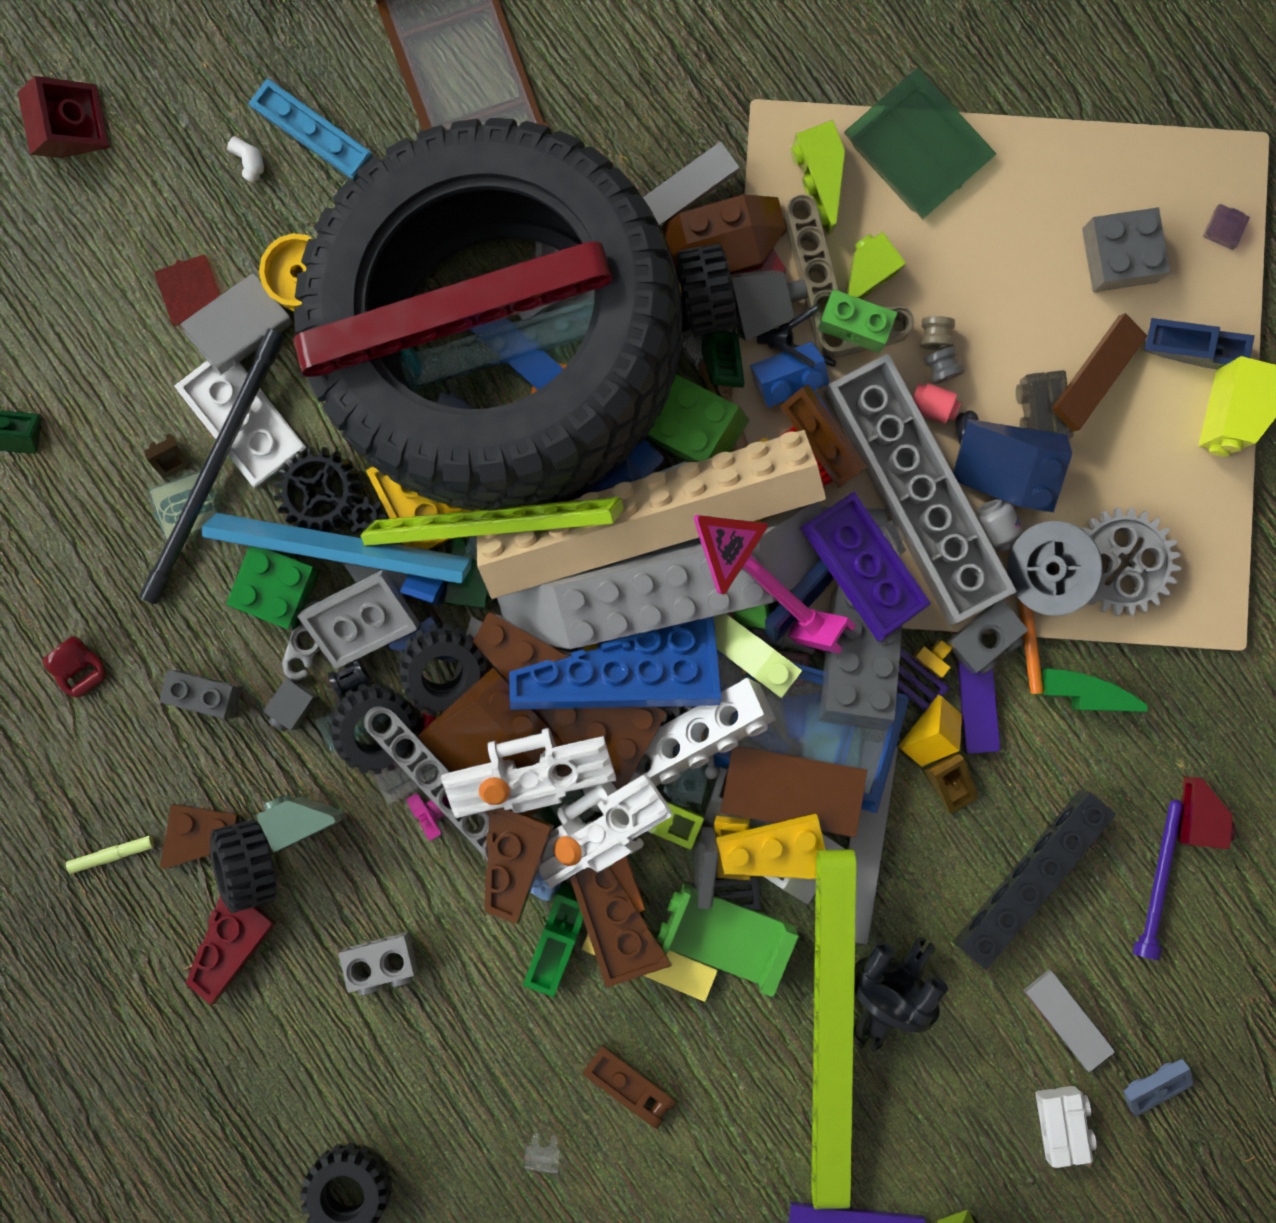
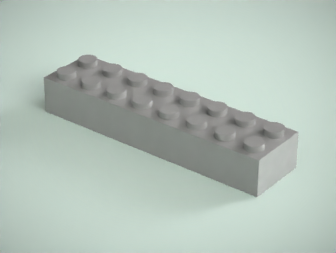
M889 353L830 383L824 393L853 447L868 466L866 471L948 625L956 624L1017 592Z

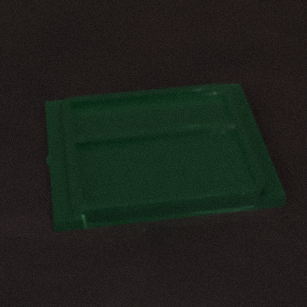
M918 67L888 94L880 98L872 108L844 132L856 151L909 209L916 212L922 220L957 189H960L967 180L997 154Z

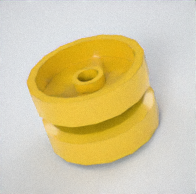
M295 233L279 237L271 243L261 257L259 268L261 283L268 295L293 313L294 308L302 305V302L294 297L298 273L306 271L307 267L301 263V259L308 239H313L308 235Z

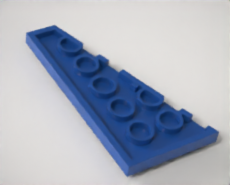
M714 616L669 626L656 631L651 630L602 643L601 648L585 652L584 649L573 652L571 657L555 662L547 660L509 672L510 709L720 705L721 691Z

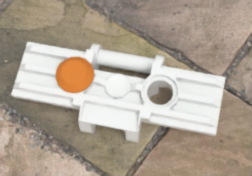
M550 728L543 729L541 734L499 744L496 741L488 742L491 763L441 775V781L455 818L502 807L505 810L512 809L514 813H520L562 803L566 792L616 781V775L604 736L556 747ZM542 747L546 749V751L540 754V763L516 769L514 761L503 760L502 758ZM566 764L571 767L572 772L564 777L557 776L556 765Z
M644 773L619 790L611 782L599 784L596 789L572 804H564L558 808V817L563 824L552 830L538 872L551 889L587 867L592 868L597 873L605 870L626 855L642 848L643 841L640 838L635 841L633 839L668 819L673 813L647 773ZM597 804L604 815L593 822L590 821L585 824L578 815Z

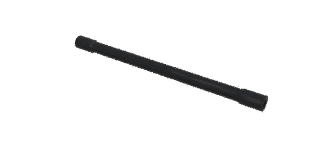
M270 328L267 329L256 352L255 360L155 567L150 571L139 594L141 599L152 604H158L170 579V573L267 372L281 350L286 336Z

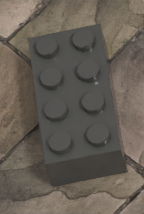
M837 583L831 594L829 614L848 617L856 624V627L853 631L844 629L836 642L842 647L839 654L825 651L818 721L886 731L895 719L902 626L884 639L877 641Z

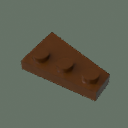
M502 807L487 811V814H489V832L487 833L486 846H488V869H486L485 912L518 924L523 915L554 825L522 812L514 813L512 809L505 810Z

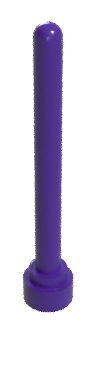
M1172 800L1169 803L1144 934L1139 936V941H1135L1132 953L1159 961L1162 947L1159 946L1160 940L1157 939L1183 809V804L1179 800Z

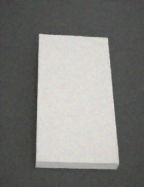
M206 361L174 387L214 438L217 439L248 372L239 362L236 367L233 366L219 376L209 362ZM259 389L228 456L255 489H258L274 477L279 469L283 470L287 466L285 463L286 459L289 458L294 461L297 459V451L304 453L308 448L264 392Z

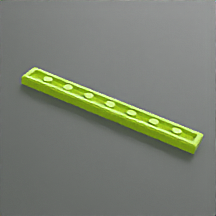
M613 497L518 506L498 510L487 509L375 520L362 532L361 538L364 546L613 524L624 510L622 498Z

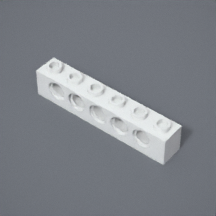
M746 678L721 692L720 705L696 706L659 727L630 782L645 773V764L649 759H651L652 765L647 775L655 787L661 783L668 784L680 778V773L684 770L703 766L709 761L708 757L713 754L730 751L738 745V741L748 735L756 736L766 731L767 725L775 721L776 718L761 685ZM738 711V720L731 726L730 717L732 713ZM708 727L709 736L702 742L701 733ZM679 743V744H680V752H679V754L674 758V757H673V748L675 747L676 744ZM597 785L582 788L584 794L586 795L596 789ZM597 804L590 808L592 811L602 813Z

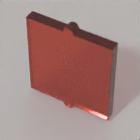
M205 254L183 262L177 260L175 265L154 272L173 326L179 325L220 296Z

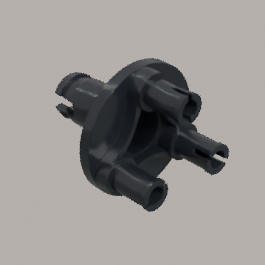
M917 938L906 958H902L897 964L892 961L896 956L894 948L885 942L879 941L875 944L869 957L860 959L855 964L854 993L866 1007L853 1029V1041L861 1049H863L871 1037L874 1040L871 1051L876 1052L882 1047L883 1042L888 1038L894 1027L908 1032H925L931 1029L938 1020L940 1014L938 1003L948 991V986L943 980L935 976H929L926 983L921 980L924 974L923 968L936 950L931 942L922 952L921 949L927 940Z

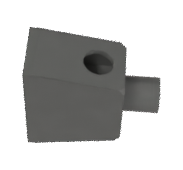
M779 270L730 274L736 306V328L739 337L745 341L751 340L794 318L792 302L808 298L807 287L803 279L787 283L784 272Z

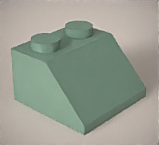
M290 794L283 797L280 796L265 803L263 806L266 811L256 815L273 853L348 818L346 811L303 796L292 799Z

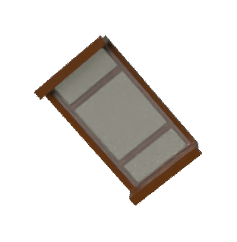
M375 0L422 131L441 124L446 130H449L454 121L476 118L481 121L482 125H485L486 120L489 118L514 119L517 122V126L524 121L548 126L547 121L543 122L498 0Z

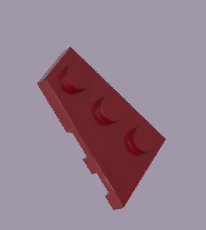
M221 895L215 910L210 914L207 933L203 944L199 945L185 983L210 1005L216 1004L277 923L259 907L231 913L224 905Z

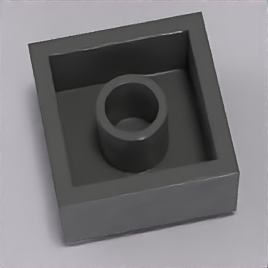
M1159 207L1096 216L1082 228L1093 292L1158 283L1170 273Z

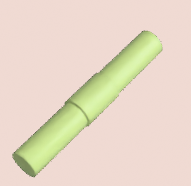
M150 835L66 862L67 871L69 874L152 849L155 847L154 840Z

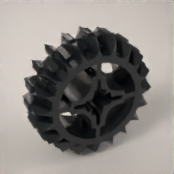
M309 447L307 458L301 451H297L296 458L298 462L294 463L289 458L285 460L286 465L290 469L288 472L282 469L278 470L277 474L283 477L284 480L283 482H274L273 486L282 490V493L274 495L273 498L276 502H285L278 507L277 511L280 514L289 513L285 518L287 524L291 525L297 521L296 527L306 529L308 526V529L318 531L319 527L320 531L329 533V525L337 532L342 530L339 523L341 519L347 524L352 522L347 516L349 510L353 512L355 505L351 504V502L363 501L364 498L363 495L354 493V490L361 489L364 485L361 481H352L358 477L360 472L356 468L348 470L352 465V461L349 458H345L340 462L342 454L336 450L330 456L327 447H322L318 456L316 449ZM325 466L323 471L319 470L318 474L313 478L306 479L301 477L304 472L313 467ZM336 470L343 481V497L335 494L332 488L335 480L332 476ZM306 485L313 488H323L325 493L332 497L315 495ZM295 486L300 487L304 491L305 498L302 505L305 507L302 512L298 509L295 502ZM325 504L337 506L334 511L325 516L312 517L314 512L318 513L319 509Z

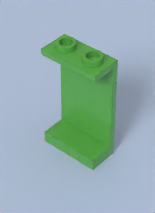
M683 883L680 893L675 891L671 897L668 911L672 913L668 923L662 922L656 935V940L667 955L668 951L671 950L759 984L762 994L774 997L799 937L796 927L716 895H713V903L710 909L698 908L696 888Z

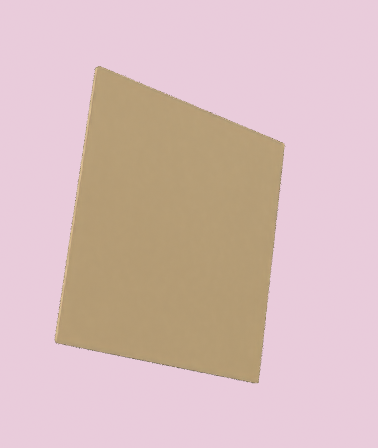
M754 99L750 104L744 194L778 197L784 217L789 201L793 197L802 194L807 195L802 182V178L805 177L801 165H795L790 148L793 147L796 133L833 120L844 146L845 154L837 223L832 234L828 235L825 227L822 226L838 291L846 293L851 259L857 250L855 245L869 234L875 237L883 231L906 262L901 273L862 300L887 309L898 306L909 309L914 316L913 329L903 341L884 346L880 353L867 350L832 358L837 362L836 366L832 367L826 364L830 383L889 353L912 398L918 383L925 386L929 383L957 393L955 400L961 402L957 415L960 412L965 413L968 410H973L976 412L979 421L1067 435L1073 454L1054 513L1022 508L1011 504L1021 523L1022 533L1036 524L1047 521H1063L1076 525L1079 528L1084 527L1091 530L1088 523L1089 519L1095 518L1101 523L1100 513L1107 511L1112 518L1113 510L1120 507L1123 516H1125L1127 510L1132 507L1135 509V516L1137 518L1142 512L1147 511V522L1160 518L1157 529L1160 531L1170 528L1169 533L1165 536L1166 540H1177V543L1170 547L1171 552L1181 553L1180 557L1172 559V564L1181 567V570L1170 573V576L1177 580V584L1165 585L1171 594L1169 596L1157 594L1160 605L1153 606L1147 601V612L1142 613L1136 606L1135 614L1131 616L1127 615L1124 607L1118 616L1113 615L1112 606L1106 612H1100V601L1094 605H1088L1087 603L1075 612L1059 616L1044 615L1033 611L1037 638L1232 651L1244 650L1247 646L1256 444L1242 449V451L1234 452L1228 457L1212 455L1209 453L1208 448L1199 446L1216 369L1187 364L1145 352L1146 337L1080 430L1072 432L1051 408L1117 317L1124 313H1127L1147 336L1151 318L1218 326L1220 331L1255 335L1250 359L1259 361L1269 135L1265 132ZM1159 207L1170 273L1158 283L1093 292L1082 228L1096 216ZM803 209L792 211L797 219L804 220L809 217L808 213ZM786 230L783 236L780 237L774 250L786 268L785 277L787 283L799 280ZM811 240L800 242L801 247L806 251L817 249L815 243ZM812 271L808 274L810 280L814 283L825 281L823 274L818 271ZM804 299L792 302L794 318L807 310ZM819 303L818 305L821 308L818 312L823 314L827 303ZM931 316H944L955 320V328L951 331V337L954 339V346L958 352L956 356L957 362L963 365L965 370L963 374L938 384H933L931 379L933 372L931 367L926 365L924 359L940 350H929L920 346L925 331L921 327L922 319ZM808 318L792 329L793 342L799 346L812 342L816 348ZM895 319L892 329L897 332L904 331L903 322ZM829 334L825 336V342L829 346L838 347L841 345L839 338ZM739 337L745 384L743 388L732 387L733 394L731 398L733 403L740 406L749 418V422L743 430L749 445L759 442L762 438H768V441L778 438L794 426L780 408L783 404L782 402L778 406L774 404L772 408L767 407L755 387L750 369L751 364L778 355L784 351L781 349H770L768 345L758 344L757 337L747 341ZM823 386L822 389L817 388L815 393H818L835 422L849 440L824 393L827 386ZM923 417L953 472L960 447L955 420L948 419L944 425ZM866 469L840 488L835 483L824 488L826 500L819 501L820 507H831L852 492H855L865 508L886 509ZM958 483L975 515L977 514V508L981 505L998 500L996 497ZM887 511L886 538L931 602V605L903 624L902 629L958 632L983 610L956 624L948 625ZM1116 530L1114 533L1115 543L1120 547H1125L1128 542L1126 533L1121 530ZM1138 538L1129 554L1118 557L1122 562L1105 580L1106 586L1111 584L1112 579L1120 569L1129 567L1126 561L1143 543L1142 538ZM993 548L1008 575L1007 563L1012 548L1000 552ZM1144 550L1141 554L1143 565L1151 568L1155 561L1154 555L1148 550ZM1101 557L1104 573L1107 569V562ZM1055 563V571L1059 573L1060 567ZM1124 576L1121 579V590L1126 594H1130L1133 591L1134 583L1131 578ZM835 579L811 604L809 609L829 613L831 594L837 585ZM1015 593L1003 600L1020 619L1018 599ZM733 612L726 613L728 616L734 617ZM985 630V631L982 633V634H991V635H994V634H993L991 631H989V630Z

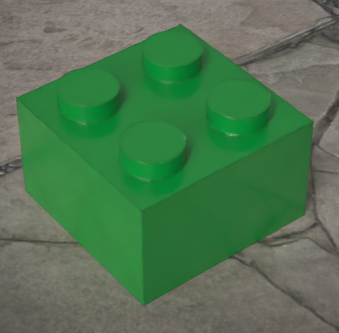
M249 546L225 605L285 629L294 630L299 626L300 619L298 615L304 610L305 604L308 603L321 570L271 550Z

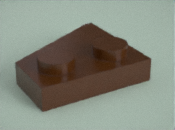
M171 804L160 868L166 869L211 855L210 836L212 830L238 824L240 814Z

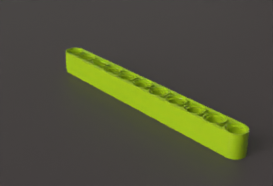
M853 849L818 850L816 855L811 1177L812 1202L815 1210L847 1209L850 1207L856 857Z

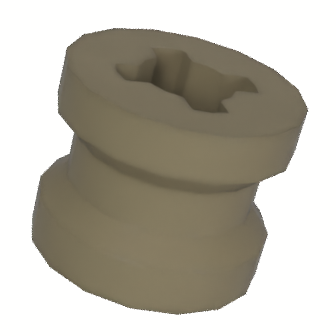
M931 316L922 319L921 327L925 330L924 337L920 343L922 348L943 350L954 347V339L951 337V331L955 328V320L953 318Z

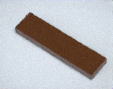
M1127 313L1117 317L1051 408L1072 432L1078 431L1083 427L1147 337Z

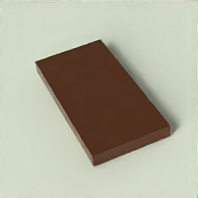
M736 746L730 753L720 813L774 823L817 814L821 831L856 837L868 770Z

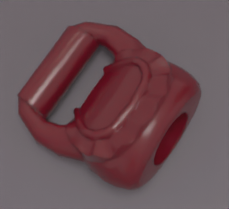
M76 636L68 638L42 659L43 666L54 676L57 685L64 693L72 697L81 698L105 680L106 671L102 661L96 654L89 651L84 642ZM89 663L97 668L72 688L69 686V678H73V675L86 668Z

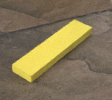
M587 934L581 950L595 955L589 934ZM669 950L667 957L672 966L643 975L705 1002L718 970L710 965Z

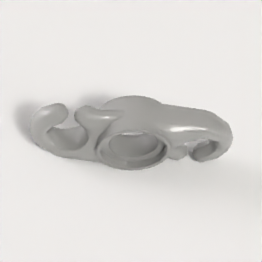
M310 601L305 604L304 609L320 601ZM301 621L299 626L290 635V641L282 660L284 674L294 681L305 679L308 676L307 670L293 672L290 667L291 662L295 659H300L306 668H310L313 656L320 650L316 642L309 650H302L298 646V636L302 632L307 631Z

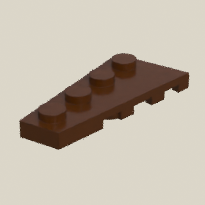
M587 867L570 877L606 988L672 966V963L611 867L598 873L592 868Z

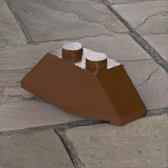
M743 194L679 213L666 223L661 230L671 252L676 273L679 275L677 255L680 250L720 243L725 250L730 274L760 266L765 262L787 228L778 197Z

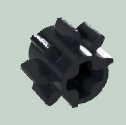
M367 496L364 497V503L358 505L355 502H351V504L355 505L352 514L347 515L349 520H352L355 524L350 530L354 534L358 533L361 529L365 531L375 520L389 519L388 516L379 512L383 509V504L379 501L372 506L371 499ZM364 512L371 514L370 516L373 521L370 524L364 522L362 517Z

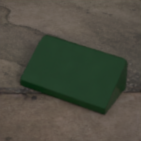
M0 410V451L36 454L39 445L41 414Z

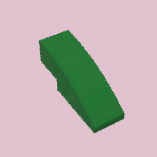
M1041 669L1044 693H1038V696H1071V710L1148 712L1147 704L1110 682L1091 675L1068 670Z
M561 883L522 985L553 998L583 922V916L573 887Z

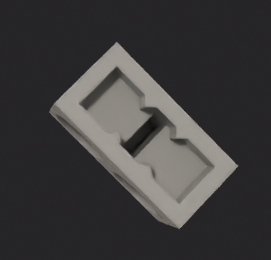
M409 931L346 947L338 953L348 993L358 990L359 995H366L378 991V985L391 982L392 987L404 985L411 982L410 977L414 976L418 971ZM390 953L401 955L404 960L403 968L396 969L390 966L388 955ZM363 961L370 966L371 975L369 977H362L357 973V962Z

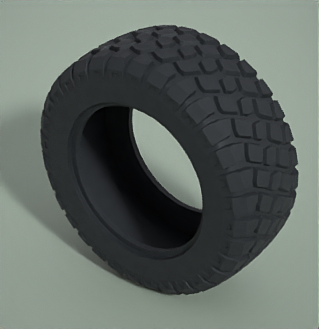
M476 118L454 121L449 130H446L441 124L420 131L417 135L418 140L413 142L406 137L386 148L387 156L381 160L375 156L357 170L359 179L355 182L349 179L333 197L336 203L333 209L325 208L314 229L318 236L316 239H308L301 259V263L307 267L306 271L298 273L294 297L302 302V305L294 308L295 332L297 335L307 330L412 298L425 278L447 258L472 245L490 240L527 239L544 243L558 250H564L591 241L601 242L611 271L612 281L606 286L594 290L593 312L588 330L582 344L567 366L544 387L513 403L486 409H462L427 400L408 388L401 366L400 351L325 375L307 377L319 402L326 401L323 404L324 411L337 430H343L341 434L343 438L358 454L363 455L369 464L383 475H388L395 483L410 491L418 492V495L432 501L449 503L451 507L474 511L482 507L483 510H498L546 504L550 500L556 503L575 496V492L581 488L587 490L606 477V473L611 469L616 470L632 455V450L643 442L653 428L654 422L660 416L674 383L682 342V304L674 261L664 234L650 207L619 168L613 167L614 164L593 147H584L585 144L581 140L560 130L552 134L549 126L524 121L517 126V122L514 119L489 118L486 120L485 125H482L481 121Z

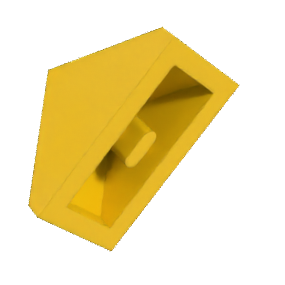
M937 695L898 745V748L921 767L959 752L962 714L942 696Z

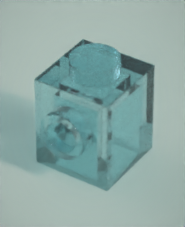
M708 764L698 768H688L680 773L679 779L665 784L663 793L672 797L671 803L690 807L691 802L702 803L707 782L705 770Z

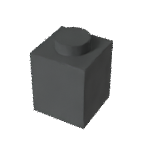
M285 678L263 712L271 717L268 722L283 732L287 729L298 730L320 697L297 681Z

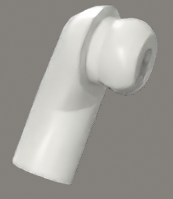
M233 136L228 143L227 150L242 158L244 167L242 176L250 182L258 181L260 174L264 172V163L260 150Z

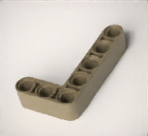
M805 194L797 195L789 201L784 219L798 277L804 280L807 287L808 298L804 299L808 310L816 304L827 303L832 290H838L817 205L810 196ZM803 209L808 213L809 217L804 220L797 219L792 211ZM811 240L815 243L817 249L806 251L801 247L800 242ZM812 271H818L823 274L825 281L814 283L810 280L808 274ZM902 306L888 308L897 312L895 319L903 322L905 330L897 332L891 329L885 346L903 341L913 329L914 316L909 309ZM816 312L809 317L816 348L821 355L832 359L869 350L840 339V346H829L825 342V336L828 334L817 330L823 314Z

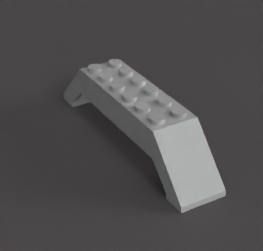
M820 502L775 514L760 522L766 523L767 529L751 555L789 591L795 588L821 560L800 529L804 524L822 513ZM700 538L497 597L504 619L550 645L568 649L776 601L773 596L743 569L740 570L726 594H718Z

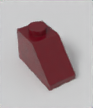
M1184 776L1182 791L1183 809L1179 825L1178 842L1188 845L1230 849V842L1234 840L1236 832L1235 824L1232 822L1233 815L1202 778Z

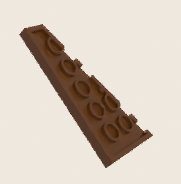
M493 612L487 613L472 641L509 683V672L547 660L555 662L571 657ZM661 707L533 709L565 745L604 736L616 775V781L611 783L617 790L630 782L668 713L667 710Z

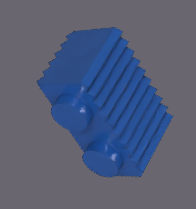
M812 342L794 349L815 362L813 368L803 364L786 352L750 365L755 387L767 407L772 408L774 404L778 406L780 402L784 403L806 385H809L813 391H816L817 388L822 389L823 386L830 384L825 360Z

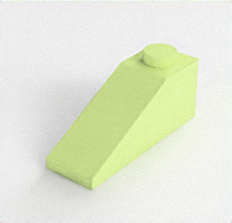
M726 613L714 616L717 650L782 698L802 670Z

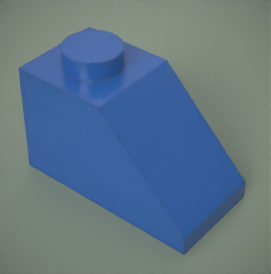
M408 574L400 592L409 597L441 607L447 591L448 581Z

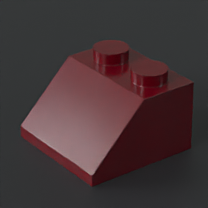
M34 76L18 91L30 155L64 158L109 147L97 84Z

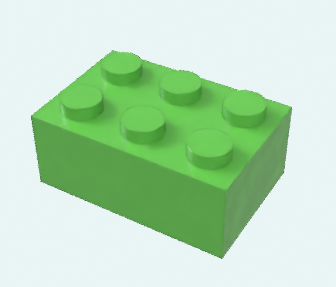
M676 375L660 416L656 418L655 424L645 440L686 462H699L713 458L721 452H731L748 424L749 418L740 406Z

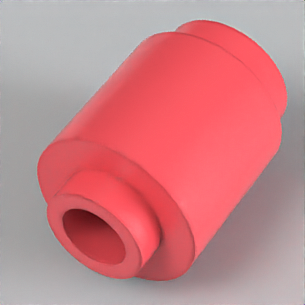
M918 383L913 395V400L922 417L944 425L948 419L955 420L961 404L960 401L955 400L957 393L929 383L926 386Z

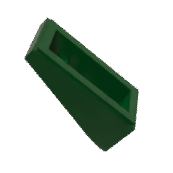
M724 331L705 333L701 342V351L710 383L743 388L745 381L738 333Z

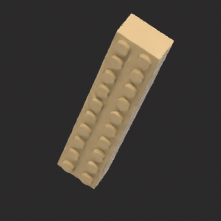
M805 430L787 432L779 438L765 442H754L746 448L732 452H721L713 458L699 462H688L670 471L655 472L637 481L622 482L613 488L600 492H589L580 498L567 501L622 498L624 510L613 524L477 536V567L491 599L698 538L699 534L694 522L695 515L755 521L826 500L818 465Z

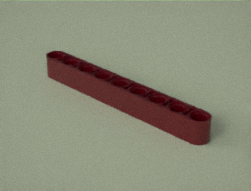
M591 241L299 333L294 337L293 341L301 372L305 377H317L599 289L612 281V275L601 242Z

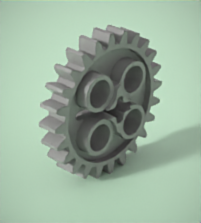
M1119 507L1113 510L1112 518L1107 511L1100 513L1101 523L1095 518L1089 519L1088 523L1091 530L1084 527L1081 528L1094 540L1101 557L1107 562V569L1102 574L1100 586L1094 597L1088 602V605H1094L1100 601V612H1106L1112 606L1113 615L1115 616L1120 615L1124 607L1127 615L1131 616L1135 614L1136 606L1142 613L1147 612V601L1153 606L1160 605L1157 594L1162 596H1169L1171 594L1165 585L1177 584V580L1170 576V573L1181 570V567L1172 564V559L1180 557L1181 553L1171 552L1170 547L1177 543V540L1167 541L1165 538L1170 528L1160 531L1157 529L1160 518L1147 522L1148 512H1142L1137 518L1135 516V509L1132 507L1123 516L1122 510ZM1116 530L1126 533L1128 542L1125 547H1120L1115 543L1114 533ZM1138 538H1142L1143 543L1126 561L1129 567L1120 569L1115 574L1111 584L1106 586L1105 580L1122 562L1118 557L1129 554ZM1144 550H1148L1154 555L1155 561L1151 568L1144 566L1141 561V554ZM1124 576L1131 578L1134 583V589L1130 594H1126L1121 590L1120 581Z

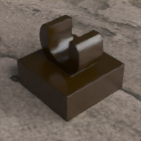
M167 434V439L159 444L153 441L150 443V448L144 451L147 461L163 479L192 465L189 454L171 434Z

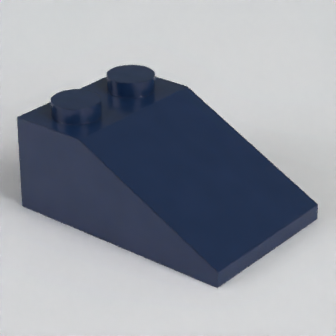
M967 419L953 474L958 483L1022 508L1054 513L1073 453L1068 436L1064 434Z

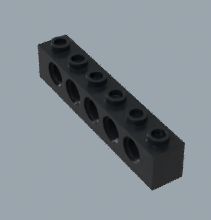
M1079 790L952 942L987 970L1115 817L1116 813L1091 792Z

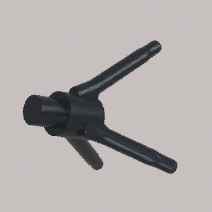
M816 304L790 322L779 326L778 329H771L769 332L757 336V343L768 345L770 349H781L803 364L813 368L815 362L794 349L799 347V345L793 342L792 329L818 312L821 308L820 305ZM822 355L825 364L832 367L836 366L837 362Z

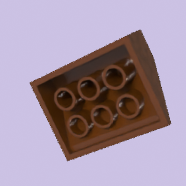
M493 667L423 730L417 738L450 772L491 763L488 742L496 741L499 744L541 734L543 729L549 727L532 709H510V685ZM551 730L556 747L565 745ZM542 747L502 758L503 760L514 761L516 769L540 763V754L546 751V749ZM566 764L556 765L557 776L564 777L572 772L571 767ZM544 807L524 811L522 813L531 816Z

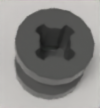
M955 346L935 352L924 359L926 365L931 367L933 372L931 376L933 384L945 382L965 372L963 365L957 362L956 356L958 352Z

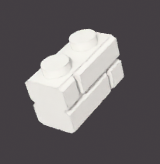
M1075 1086L1035 1092L1047 1162L1055 1168L1071 1166L1072 1164L1092 1163V1151L1096 1150L1097 1146L1095 1135L1092 1129H1088L1086 1117L1091 1116L1088 1097L1083 1095Z

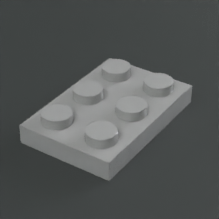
M381 570L302 610L298 615V618L334 669L417 630L420 625L419 620L385 570Z

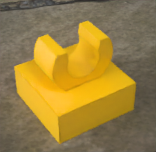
M940 640L930 650L925 646L918 647L911 657L937 678H942L950 669L942 660L952 648Z

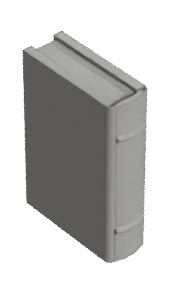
M252 273L180 324L184 328V334L219 376H221L233 366L236 367L237 363L259 348L268 328L281 333L292 325V321L279 303L268 295L262 283Z

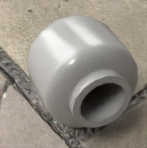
M998 499L977 508L976 517L992 547L996 548L998 552L1012 548L1015 539L1021 535L1023 530L1014 507Z

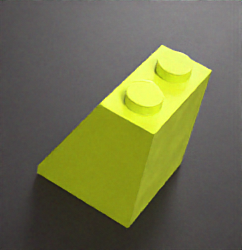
M1240 356L1216 370L1199 441L1200 447L1208 448L1209 453L1212 455L1228 457L1234 452L1242 451V449L1257 443L1276 418L1275 364Z

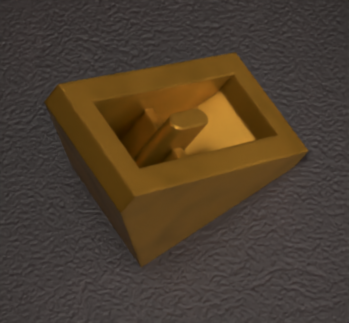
M960 754L946 756L923 770L950 815L979 798L965 760Z

